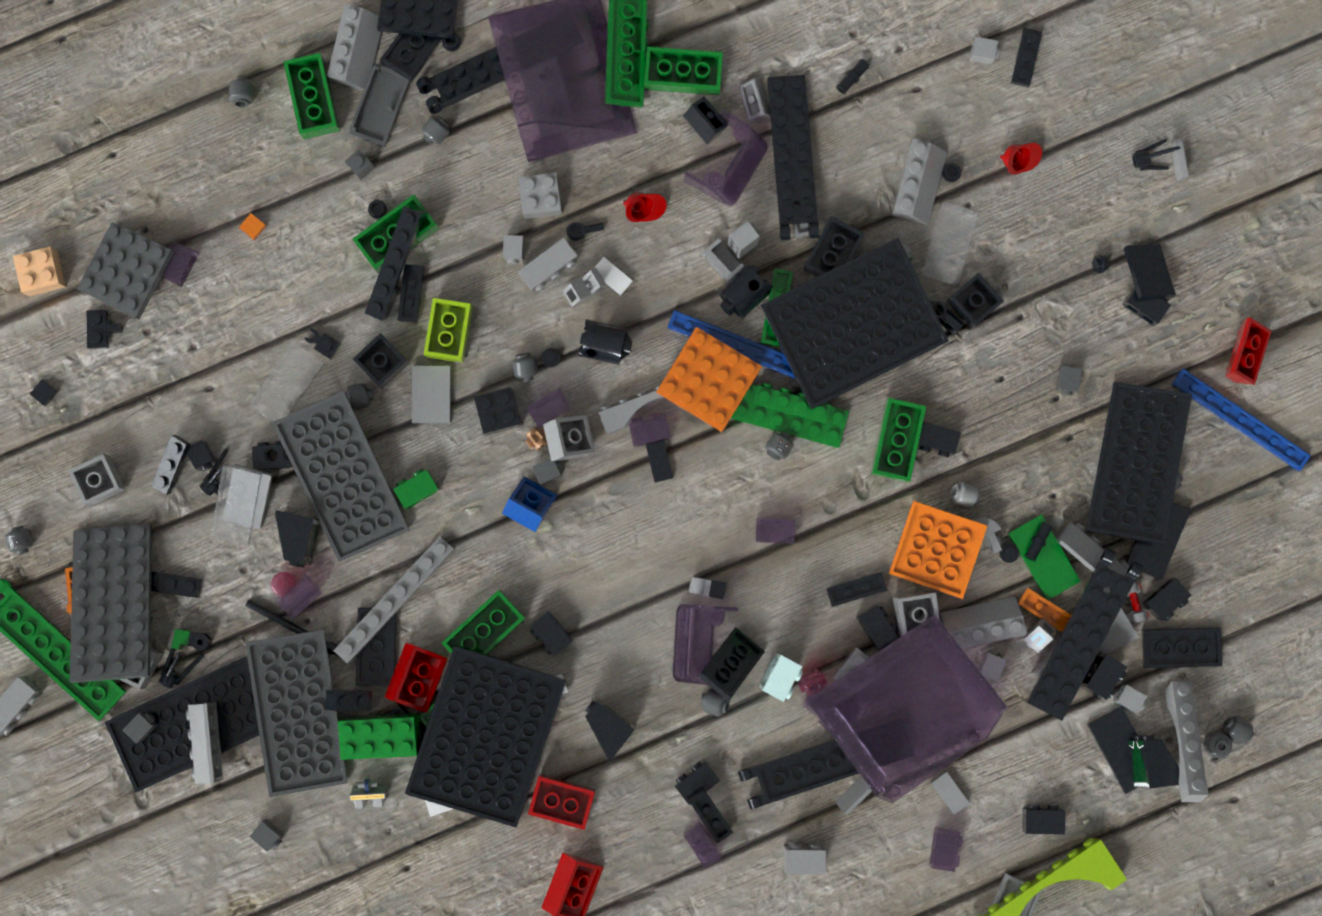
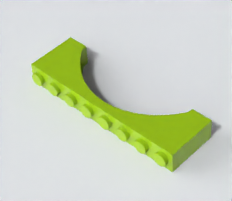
M1092 837L1087 839L1083 843L1084 846L1080 849L1075 848L1067 854L1068 857L1064 860L1059 859L1055 861L1049 870L1039 872L1035 876L1036 879L1023 883L1019 887L1020 890L1016 893L1011 892L1003 898L1004 901L991 905L987 909L988 912L977 916H1020L1027 903L1038 892L1060 881L1089 880L1101 883L1106 889L1113 890L1126 881L1127 878L1102 840Z

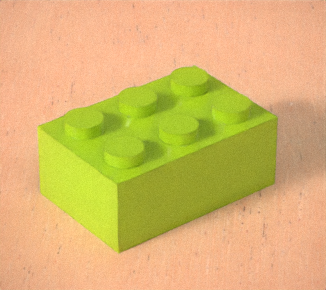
M433 298L424 348V355L427 358L464 363L473 306L470 303Z

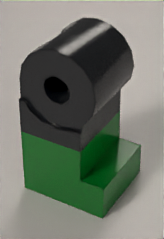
M175 629L171 648L183 649V645L192 646L195 650L203 651L211 646L212 639L205 633Z

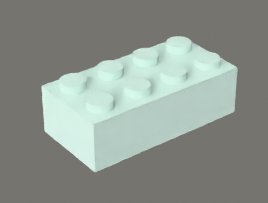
M776 653L758 687L783 702L785 698L789 700L794 691L791 688L794 681L798 682L803 674L802 666Z

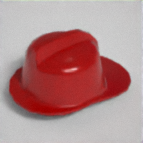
M1037 143L1012 144L1006 149L1004 154L1000 155V158L1003 160L1009 173L1015 175L1034 169L1041 160L1042 148Z
M635 192L627 200L623 201L626 217L631 222L657 220L665 213L667 208L665 198L655 193L644 194Z

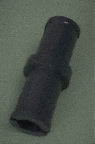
M860 59L854 68L848 70L846 76L836 85L837 90L842 94H846L854 83H858L862 74L869 69V64L864 59Z
M1045 522L1041 523L1036 535L1031 538L1032 543L1025 554L1027 559L1036 561L1042 547H1045L1047 544L1045 541L1053 529L1051 525Z

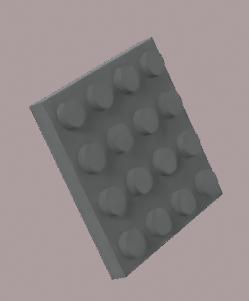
M111 222L77 289L140 320L174 251Z

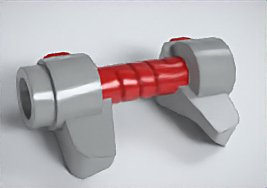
M1134 582L1127 595L1130 596L1133 610L1126 617L1129 622L1134 621V623L1147 620L1149 617V612L1140 606L1137 594L1140 592L1141 585L1137 582Z

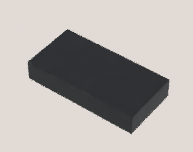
M665 442L646 445L654 482L673 479Z

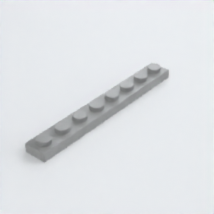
M439 536L333 651L349 664L447 559L454 549Z

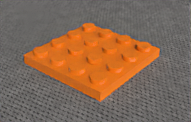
M696 327L656 393L718 431L723 432L762 366Z
M913 500L889 574L963 599L988 525Z

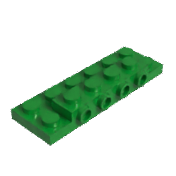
M609 0L605 104L642 108L644 105L645 50L648 47L646 32L649 27V21L646 20L647 0Z
M762 383L761 386L751 384L731 419L780 433L783 431L794 437L839 449L849 411L828 405V401L810 409L802 393L795 396L788 389L780 388V391L772 389V385Z

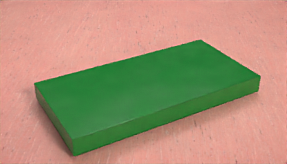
M1041 514L1007 534L1019 550L1022 560L1044 598L1049 600L1081 581L1052 531H1050L1045 541L1047 543L1046 546L1042 547L1035 562L1025 557L1032 543L1031 538L1036 535L1042 522L1047 523Z

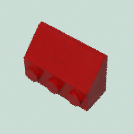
M1250 317L1246 318L1238 331V337L1232 350V356L1227 366L1225 377L1235 383L1255 385L1272 331Z
M405 643L385 698L427 713L448 658Z
M562 853L541 908L553 916H585L604 867L578 856Z

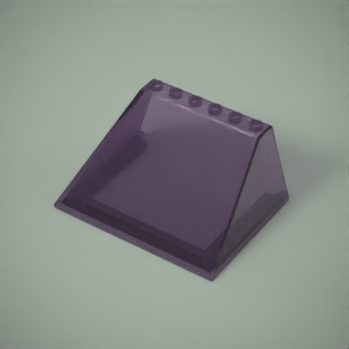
M554 0L488 16L528 162L637 134L632 111L629 106L605 104L608 24L601 0Z
M933 615L807 699L808 704L875 796L890 803H894L986 740L1007 709L1003 700L936 615Z

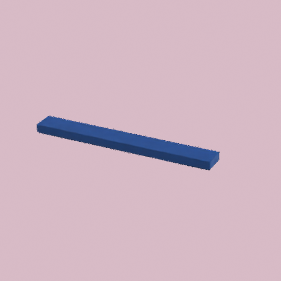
M674 310L667 327L668 329L690 337L695 328L698 327L759 365L796 379L782 352Z
M1184 368L1181 369L1171 384L1183 393L1192 394L1191 399L1298 472L1302 470L1311 457L1309 453Z

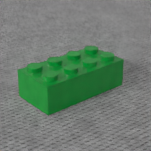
M647 47L644 90L719 96L723 52Z
M321 53L283 61L300 136L305 140L340 132L331 86L327 78L328 73L325 59Z
M415 194L352 239L377 273L380 272L403 206L411 205L427 212ZM428 212L411 249L439 230V227Z
M892 398L886 400L870 475L906 483L911 481L926 406Z
M498 590L442 642V645L450 653H452L454 645L487 655L519 626L526 617L501 590Z
M420 713L343 717L338 721L340 759L417 756L421 745Z

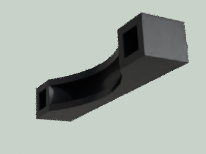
M411 205L403 206L365 314L381 321L388 318L404 264L421 230L427 212Z

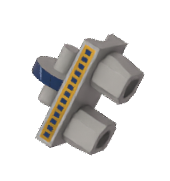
M365 776L364 782H358V787H352V792L349 795L350 801L354 802L356 809L366 807V800H373V807H383L388 789L387 785H378V781L371 782L370 776Z

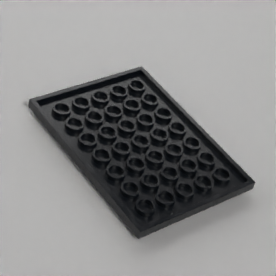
M899 237L760 305L810 409L949 342Z
M454 645L405 794L517 828L566 679Z

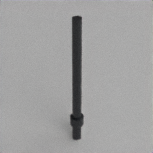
M250 599L245 605L296 634L309 632ZM326 641L328 654L340 657L333 651L337 644Z

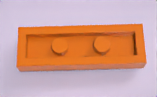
M1029 588L1025 589L1017 602L1020 607L1039 619L1044 618L1060 632L1063 631L1071 614Z

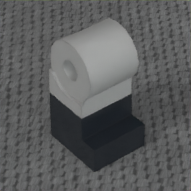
M691 577L689 592L724 600L727 582Z

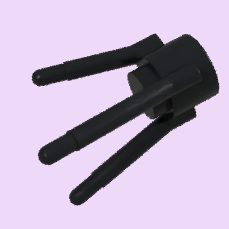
M1167 139L1161 140L1132 154L1133 165L1135 168H1140V171L1168 170V166H1150L1148 164L1151 163L1152 157L1179 150L1181 147L1176 146L1154 153L1147 152L1167 142Z
M227 449L223 451L208 475L199 485L202 491L209 496L213 493L218 495L223 489L230 486L231 480L219 487L220 482L216 479L224 469L222 465L216 471L227 454Z
M171 648L164 669L160 674L159 683L168 688H173L174 684L179 685L181 680L200 662L204 654H201L177 677L178 672L173 669L181 653L178 652L169 668L175 651L174 648Z

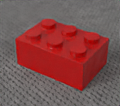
M539 774L528 815L585 830L596 789Z

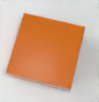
M250 213L239 228L255 240L266 228V225Z

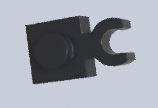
M311 328L310 331L314 333V338L309 339L305 337L304 339L310 344L316 343L314 349L331 360L341 343L325 333L320 337L319 333Z

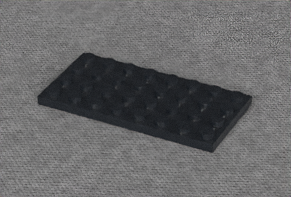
M1120 382L1113 383L1087 521V532L1165 545L1192 394Z
M247 656L105 721V725L135 793L194 766L193 760L190 758L192 742L188 738V729L190 728V720L188 721L186 717L188 705L216 701L221 753L260 736ZM148 712L156 719L154 722L158 726L143 742L136 744L122 730L138 713Z

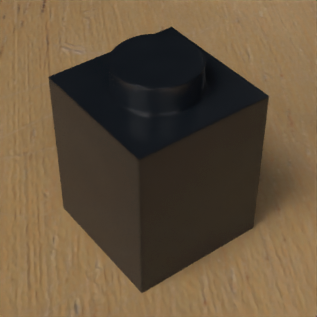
M200 440L189 447L187 455L196 470L204 472L213 467L212 464L216 462V459L206 441Z

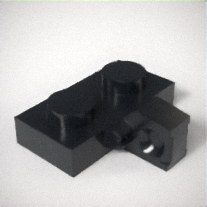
M86 310L87 348L107 349L108 338L112 337L111 333H122V325L111 324V320H108L107 310Z

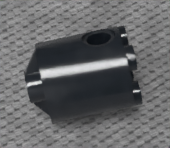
M745 265L717 291L723 300L720 307L729 316L735 313L741 319H744L771 293L770 290L773 286L766 279L762 280L759 276V270L754 265ZM750 281L754 285L752 290L749 288Z
M586 319L584 325L586 332L581 335L580 344L582 345H580L578 356L620 365L621 360L629 356L633 341H631L627 333L628 328Z

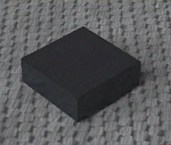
M42 379L30 392V395L46 407L58 391Z

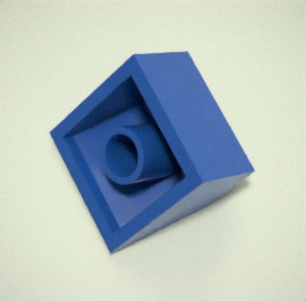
M524 476L509 497L502 514L536 532L554 503L557 494Z

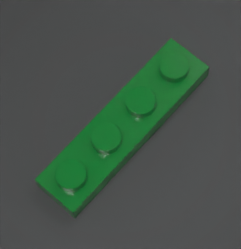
M774 268L771 283L773 288L770 290L771 293L769 294L768 301L790 291L793 271ZM765 317L761 344L779 347L777 339Z

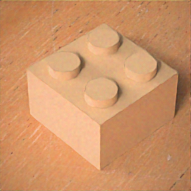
M52 247L13 256L21 293L33 296L66 287L58 251Z

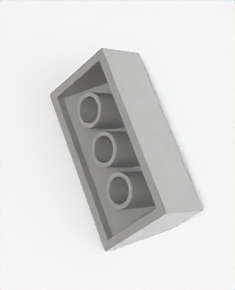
M344 5L327 78L331 83L360 90L365 89L374 66L382 34L377 29L378 15L364 8Z
M912 139L891 216L925 225L929 224L947 152L932 143Z
M1070 522L1056 540L1093 572L1105 549L1099 545L1101 541L1094 535L1089 537L1084 533L1086 529L1080 523L1074 524ZM1114 558L1108 568L1125 576L1129 565L1123 560L1119 562Z
M1015 596L939 613L948 651L1027 635L1023 615Z
M215 701L188 705L186 710L187 720H190L188 738L192 742L190 758L194 763L191 771L192 778L195 779V784L216 783L223 780L217 703Z

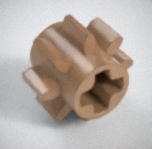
M534 427L526 434L528 439L525 442L530 449L535 447L537 450H540L547 444L544 428L539 430L538 427Z

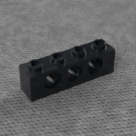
M277 441V445H269V442L257 443L258 446H252L253 469L262 471L293 468L281 441ZM276 450L278 457L272 461L270 453Z

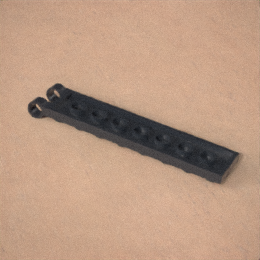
M568 13L437 75L430 78L426 76L421 77L417 80L416 86L421 94H428L437 88L440 97L431 96L426 100L429 112L436 114L450 105L582 44L583 41Z
M805 75L767 77L780 239L791 240L789 224L808 223L809 238H819ZM799 201L801 205L795 207L793 203Z
M1106 548L1102 553L1095 570L1026 701L1028 704L1063 721L1127 595L1143 568V565L1133 561L1125 576L1109 569L1108 567L1116 555V552L1109 548ZM1106 586L1111 587V592L1108 594L1104 592Z
M898 718L740 770L738 774L740 781L758 777L763 794L747 799L749 808L755 809L914 756L903 720ZM777 775L782 776L780 783L775 781Z

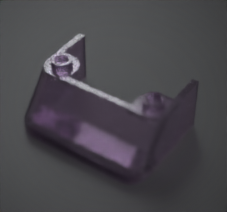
M722 110V118L730 127L734 128L733 136L742 143L741 147L724 175L711 171L706 174L702 181L686 171L684 182L726 206H733L739 200L765 156L767 143L749 124Z
M689 604L678 606L673 656V677L677 682L708 685L698 675L712 658L714 625H721L725 619V611H738L737 607Z

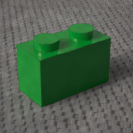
M420 469L412 474L413 478L408 481L406 479L399 481L396 484L397 487L393 489L406 510L440 491L429 470Z

